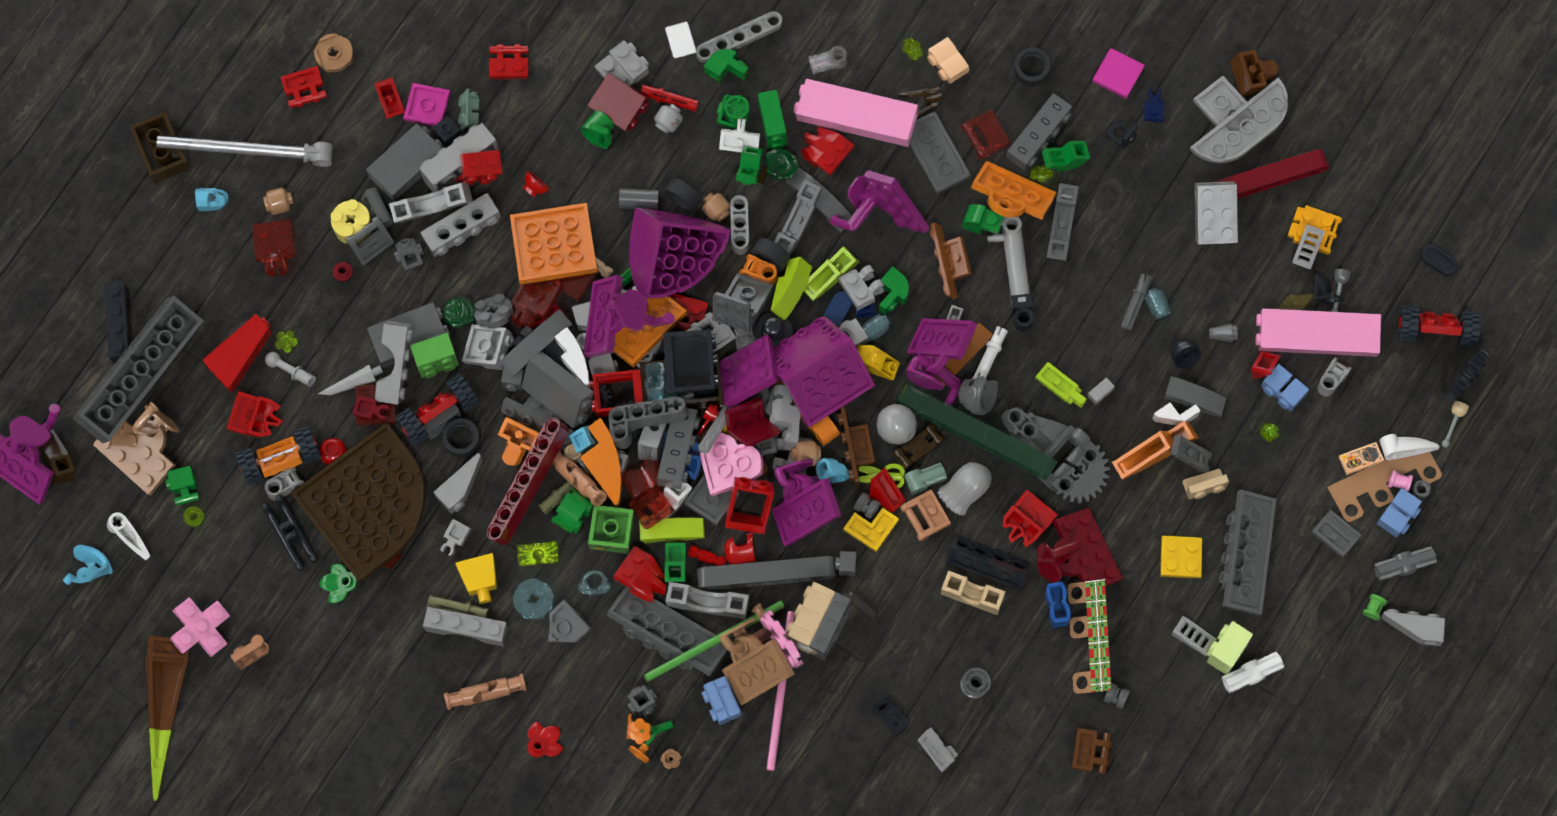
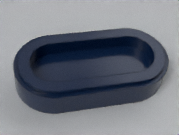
M840 291L834 295L824 313V316L837 327L843 323L852 306V301L845 291Z

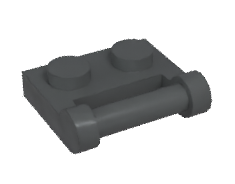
M377 216L372 219L371 223L352 237L348 236L345 239L362 265H365L394 243ZM378 228V230L374 232L372 235H370L368 238L363 240L358 245L356 244L358 241H360L374 229Z

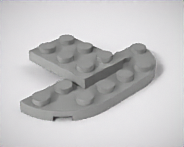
M1221 76L1193 99V102L1216 127L1191 146L1190 150L1198 157L1214 163H1227L1244 156L1273 133L1284 120L1287 112L1288 96L1282 81L1277 78L1247 102L1227 79Z

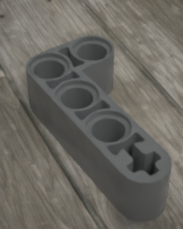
M670 397L617 406L609 412L610 434L615 445L620 449H625L632 443L631 429L682 421L687 418L689 411L681 397ZM658 410H662L661 413L655 414ZM643 413L642 416L636 417V415ZM623 417V419L616 421L617 418ZM620 435H625L623 438L618 439Z

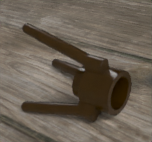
M938 86L897 94L899 97L909 96V98L923 96L925 102L930 103L919 111L917 117L938 106V101L942 100L941 91Z

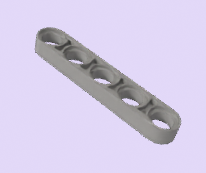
M769 12L699 45L696 49L697 59L702 63H706L713 53L722 50L717 47V43L720 41L727 43L725 49L736 50L777 31L782 26L781 15L778 12ZM771 17H776L779 23L777 25H770L768 20ZM754 25H759L762 30L760 33H753L751 28ZM742 33L745 36L744 40L736 41L734 39L735 34ZM703 49L710 51V55L706 58L701 57L699 54Z

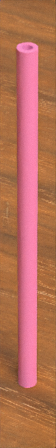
M787 612L785 632L790 622L794 623L795 612ZM786 680L779 683L777 687L767 770L775 771Z

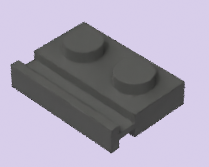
M1332 510L1324 516L1311 532L1341 558L1346 555L1362 536Z

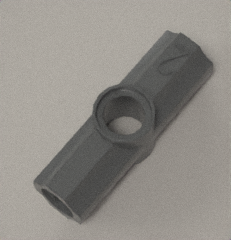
M1426 547L1414 552L1400 553L1392 559L1376 563L1373 566L1376 577L1379 581L1398 575L1406 576L1412 574L1417 569L1436 564L1437 560L1432 547Z

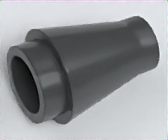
M1230 323L1209 328L1210 339L1233 343V341L1238 340V326Z

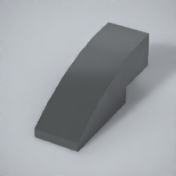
M1172 376L1164 398L1181 403L1186 408H1191L1196 404L1200 412L1221 417L1226 401L1225 397L1211 390Z

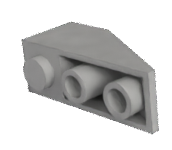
M1388 609L1387 612L1384 611L1381 615V619L1419 644L1440 646L1443 643L1445 618H1440L1439 615L1428 614L1427 616H1420L1418 612L1403 614L1395 609Z

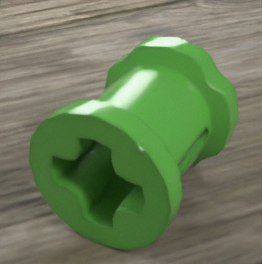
M1371 594L1369 597L1370 602L1367 609H1364L1363 614L1373 620H1379V614L1383 605L1387 604V601L1378 595Z

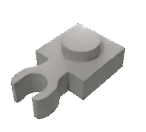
M452 519L443 536L448 541L442 545L441 551L444 552L447 547H450L449 556H453L456 551V545L463 546L471 528Z

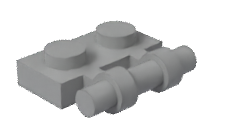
M709 312L705 315L704 319L698 323H693L690 325L691 328L686 331L702 330L710 324L713 328L711 329V334H715L716 349H712V353L735 339L736 336L728 325L718 324V322L713 321V313Z

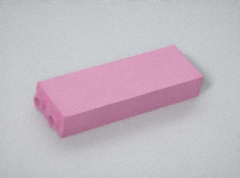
M806 79L805 84L801 85L799 90L800 101L796 102L794 107L797 121L909 147L919 113L918 105Z
M1262 309L1260 314L1256 316V326H1259V333H1256L1255 343L1259 345V351L1377 357L1380 354L1381 314Z

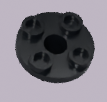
M773 312L766 313L754 325V338L758 340L768 335L772 339V346L774 348L782 340L793 335L791 322L788 318L786 320L780 319Z

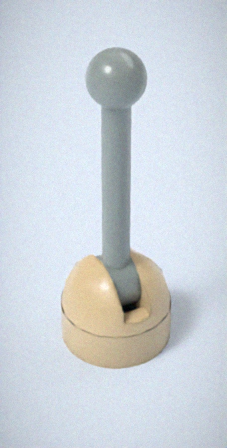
M1454 401L1452 405L1454 419L1446 439L1442 441L1443 447L1447 448L1450 445L1449 440L1458 417L1464 416L1469 409L1467 404Z

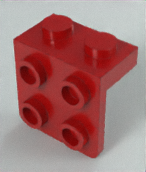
M499 150L461 154L462 175L456 178L455 181L457 184L468 183L469 186L473 185V182H480V184L492 183V180H496L502 174Z

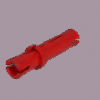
M643 84L641 89L643 95L656 100L657 103L673 104L674 106L696 112L699 100L664 91V88L657 89Z

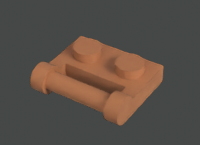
M932 490L921 494L900 507L902 512L906 513L918 534L917 538L920 542L951 525ZM917 506L929 526L927 530L923 529L912 510L913 507Z
M255 635L252 637L251 643L245 647L242 645L233 651L234 654L230 656L239 669L242 670L265 656L270 648L264 642L262 636Z

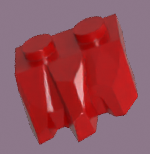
M818 127L817 136L805 133L804 140L809 144V147L801 149V152L807 162L814 167H819L831 176L855 148V145L835 131Z
M238 391L226 430L245 436L263 437L271 435L268 426L278 427L282 420L273 415V411H278L281 406L270 399L261 396L255 397Z
M1026 490L1015 505L1005 514L1003 527L1013 528L1008 536L1011 543L1019 537H1024L1023 543L1027 547L1048 529L1058 514L1029 490Z
M634 546L614 574L613 579L630 588L629 593L642 600L653 602V592L665 595L666 585L662 582L665 581V574L654 557Z

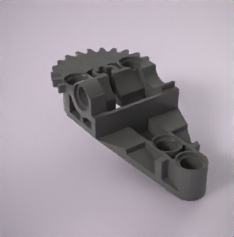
M1011 408L1003 412L1002 421L1029 470L1051 491H1054L1056 495L1063 494V500L1069 496V502H1073L1076 497L1078 503H1081L1082 497L1088 502L1089 495L1092 498H1096L1095 491L1098 493L1103 492L1100 485H1107L1103 479H1107L1109 476L1104 471H1108L1110 468L1105 467L1104 464L1109 460L1102 459L1105 452L1099 453L1100 446H1095L1084 431L1078 427L1074 428L1072 425L1066 426L1053 420L1035 416L1031 412L1025 413L1020 408ZM1011 412L1016 414L1015 422H1012L1010 419ZM1026 425L1031 430L1029 436H1027L1024 433V428ZM1069 440L1075 446L1064 459L1069 465L1063 462L1053 473H1050L1045 465ZM1086 451L1091 453L1090 461L1085 457ZM1073 467H1077L1076 472L1078 474H1074L1075 469ZM1061 480H1064L1066 483L1064 490L1059 485Z

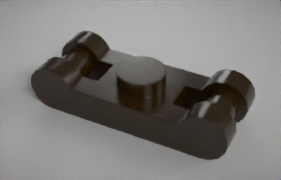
M933 424L929 425L923 432L893 453V456L902 462L901 466L905 470L945 441L942 434L939 435L937 433V428ZM928 436H931L933 439L931 443H928L926 440ZM908 451L912 455L911 458H908L905 455Z

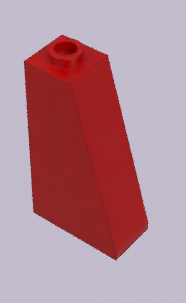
M257 314L202 360L230 393L236 389L272 334L269 329L270 323L264 317L260 319Z

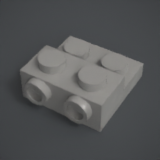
M622 41L609 51L607 57L595 65V69L603 78L608 73H611L630 86H633L649 74L647 60L643 56L640 58L637 56V50L631 42L627 44L625 41Z
M472 324L462 361L465 364L482 365L488 369L503 370L504 366L500 361L507 355L509 347L513 346V333L506 328L489 329L487 326L482 325L481 327Z

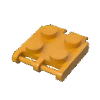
M1307 205L1305 208L1297 207L1293 219L1294 222H1292L1287 236L1293 238V243L1299 244L1307 224L1322 229L1325 233L1318 251L1330 254V247L1333 239L1337 236L1336 230L1338 224L1342 222V218ZM1333 221H1334L1335 224H1334V227H1333L1332 232H1331L1330 229H1331L1332 224H1333ZM1310 232L1307 233L1308 236L1314 237L1316 239H1318L1319 237L1316 234ZM1329 237L1328 244H1327L1326 247H1324L1325 244H1326L1327 238ZM1306 239L1304 241V243L1310 244L1312 246L1316 245V243L1308 241Z

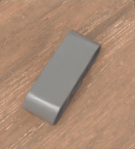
M738 195L733 197L730 203L731 243L734 253L743 255L749 250V212L747 199L744 196ZM743 204L744 208L738 210L735 208V205ZM738 222H742L745 224V226L742 228H737L735 224ZM744 241L745 245L739 247L736 245V242Z

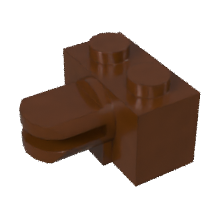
M1256 50L1240 52L1230 61L1242 97L1258 94L1267 86L1266 80L1272 79L1278 73L1276 62L1273 60H1259Z

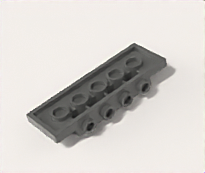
M1244 490L1237 492L1235 510L1228 515L1226 521L1227 525H1229V533H1226L1224 537V544L1227 545V548L1221 559V562L1224 564V571L1219 576V582L1222 583L1221 589H1225L1223 607L1257 616L1262 615L1276 507L1275 498Z
M627 586L607 613L608 617L624 626L623 630L627 637L631 639L636 637L642 641L644 647L658 650L664 659H674L716 636L654 598L653 602H649L629 593L630 588ZM720 642L678 666L681 669L688 668L690 670L695 667L706 675L711 676L728 650Z

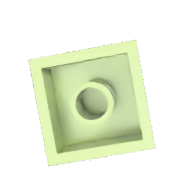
M1234 621L1229 626L1225 624L1217 638L1220 641H1214L1206 654L1209 656L1207 663L1227 675L1253 634Z

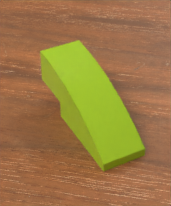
M843 246L830 260L827 259L809 277L804 292L813 301L839 281L838 277L850 272L860 261L848 248Z
M801 257L790 259L787 263L785 275L779 277L771 311L782 320H786L799 301L811 273L812 266Z
M664 518L640 521V540L644 543L662 541L670 543L705 538L703 518Z

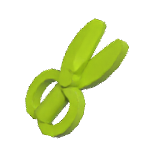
M899 464L885 466L887 471L891 468L900 470L901 473H888L893 481H900L897 487L901 488L904 484V468ZM861 466L858 470L869 475L860 476L859 481L871 483V479L881 470L872 466Z

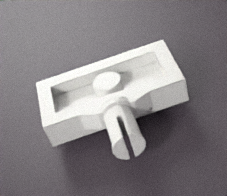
M738 119L736 130H721L719 149L742 152L744 146L759 148L760 134L745 131L746 120H742L741 126V119Z

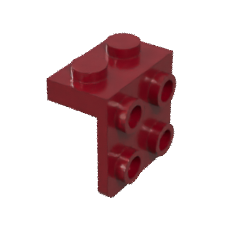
M759 397L724 411L727 431L745 446H754L759 442L780 434L779 428L764 417L763 401Z

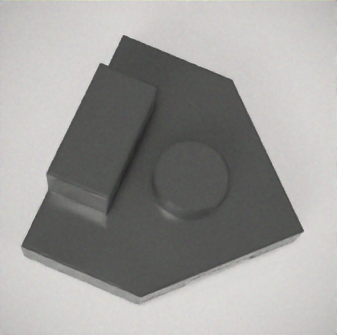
M565 599L549 614L550 632L548 642L578 643L592 629L582 615Z

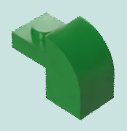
M730 49L716 51L703 66L704 73L719 83L728 71L743 81L749 75L747 65L741 60L736 61L737 52Z
M1069 141L1062 148H1045L1041 151L1046 169H1057L1058 172L1077 168L1090 159L1085 141Z
M743 147L736 181H740L745 185L757 184L762 161V148Z
M971 204L968 206L962 228L977 234H981L985 230L999 235L1005 217L986 209L984 205Z
M894 267L881 279L884 285L882 288L888 293L887 297L879 304V311L884 315L888 311L892 312L897 307L898 302L904 306L908 299V281Z
M665 543V583H686V543Z

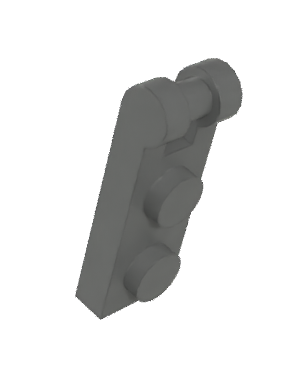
M1174 436L1171 455L1196 468L1198 472H1209L1208 462L1211 460L1212 453L1182 436Z

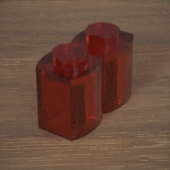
M647 460L640 465L639 469H630L623 473L622 484L633 502L663 487L658 486L657 477L660 466L657 460Z

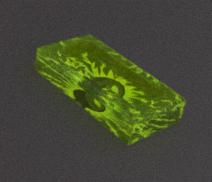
M557 541L517 545L519 566L559 562Z

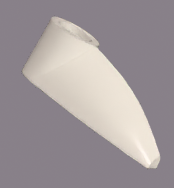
M1395 434L1386 435L1379 441L1386 460L1410 457L1439 449V445L1434 442L1415 437H1397Z
M113 513L107 521L108 530L116 533L127 546L147 560L150 555L134 527L122 513ZM113 519L121 521L120 527L113 525Z

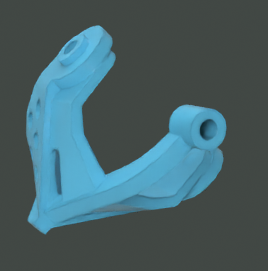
M78 545L73 550L76 559L84 562L88 568H80L77 571V577L68 573L63 581L68 585L71 582H90L100 576L111 574L113 569L102 552L90 546Z

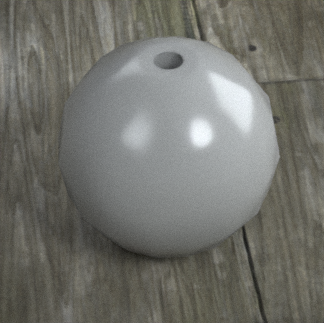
M892 404L885 407L879 413L876 426L879 435L884 441L890 444L901 445L913 438L917 429L915 414L910 408L901 404Z

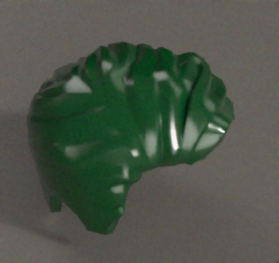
M775 148L766 154L767 172L772 179L786 180L796 174L799 163L797 158L784 148Z
M463 297L453 298L446 303L443 318L451 327L456 329L462 328L465 324L475 321V305L472 301Z

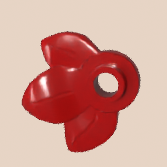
M717 403L714 406L709 404L702 417L706 420L697 435H700L711 421L716 419L719 413L716 410L718 408Z
M539 722L533 723L528 730V738L530 740L527 745L528 753L536 758L544 755L554 757L563 751V747L557 743L560 736V728L557 726L543 728ZM534 745H540L541 748L536 749Z

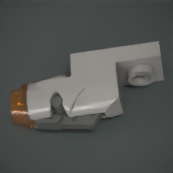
M778 379V382L772 385L766 412L770 415V422L783 431V449L791 451V448L798 444L800 412L796 406H792V397L786 385Z

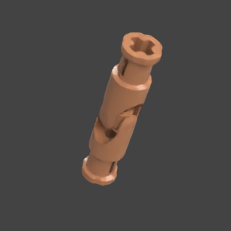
M559 450L552 463L555 469L584 497H588L594 506H600L606 500L607 494L600 490L587 474Z
M522 673L517 677L509 679L505 677L461 688L458 692L444 693L447 709L451 710L452 707L468 706L508 696L511 692L526 691L527 688Z

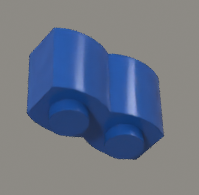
M1063 582L1048 584L1045 592V600L1050 608L1049 621L1053 628L1068 626L1070 620V608L1066 602L1067 591Z

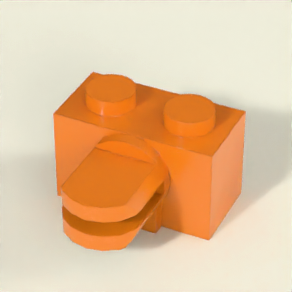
M506 417L498 433L499 436L508 440L502 455L504 463L511 466L519 465L526 450L530 451L540 432L512 418Z

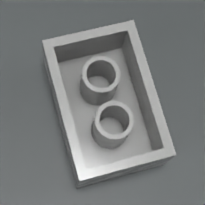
M1234 181L1195 183V233L1198 244L1238 243L1237 184Z

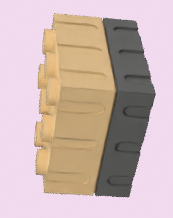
M813 582L812 587L808 586L804 593L803 605L799 604L795 611L794 623L790 622L786 630V637L788 640H792L797 649L825 661L850 614L851 599Z

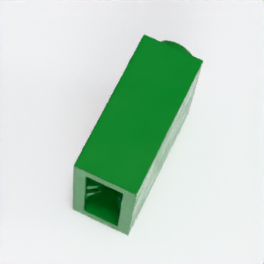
M777 90L758 93V108L768 150L784 148L787 146L786 128Z

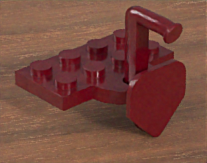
M1089 508L1054 520L1053 524L1060 540L1056 542L1053 548H1050L1046 543L1041 544L1037 548L1039 574L1051 583L1059 582L1062 574L1070 577L1078 576L1081 582L1105 579V587L1120 582L1123 579Z

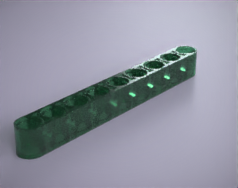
M904 385L895 400L896 404L910 408L915 415L1043 480L1048 479L1057 464V461L1049 455L910 385Z

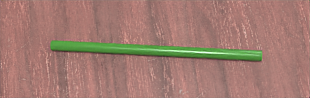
M779 601L764 609L766 613L770 610L772 613L783 609L784 604L782 601ZM756 614L644 674L646 681L649 682L720 643L719 636L740 624L755 618L756 621L746 626V629L760 620Z

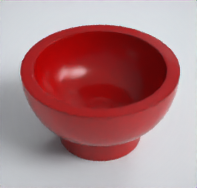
M530 171L526 173V184L523 188L530 195L535 197L537 194H544L549 191V187L539 177Z
M337 438L325 440L319 448L320 459L324 464L329 465L347 452L345 443Z

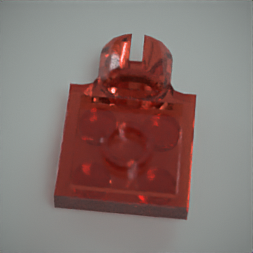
M291 219L253 224L256 262H264V269L268 276L276 277V268L279 269L280 276L285 275L288 271V259L295 257Z
M555 280L521 284L511 301L512 307L516 308L511 316L513 324L521 329L523 326L531 329L538 318L546 319L564 287L563 284Z

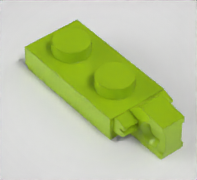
M1049 362L1035 376L1037 381L1070 405L1073 402L1082 408L1086 403L1087 399L1080 394L1082 390L1078 388L1079 385Z

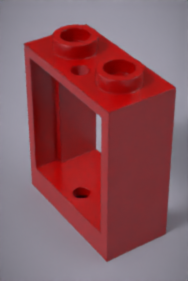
M640 369L593 374V381H589V384L595 396L591 405L592 412L596 411L597 418L608 417L609 412L614 408L601 409L599 384L633 381L635 403L643 402Z
M734 477L725 515V528L764 534L774 496V484L765 480L756 481L750 480L747 477ZM738 490L766 495L761 517L733 512Z

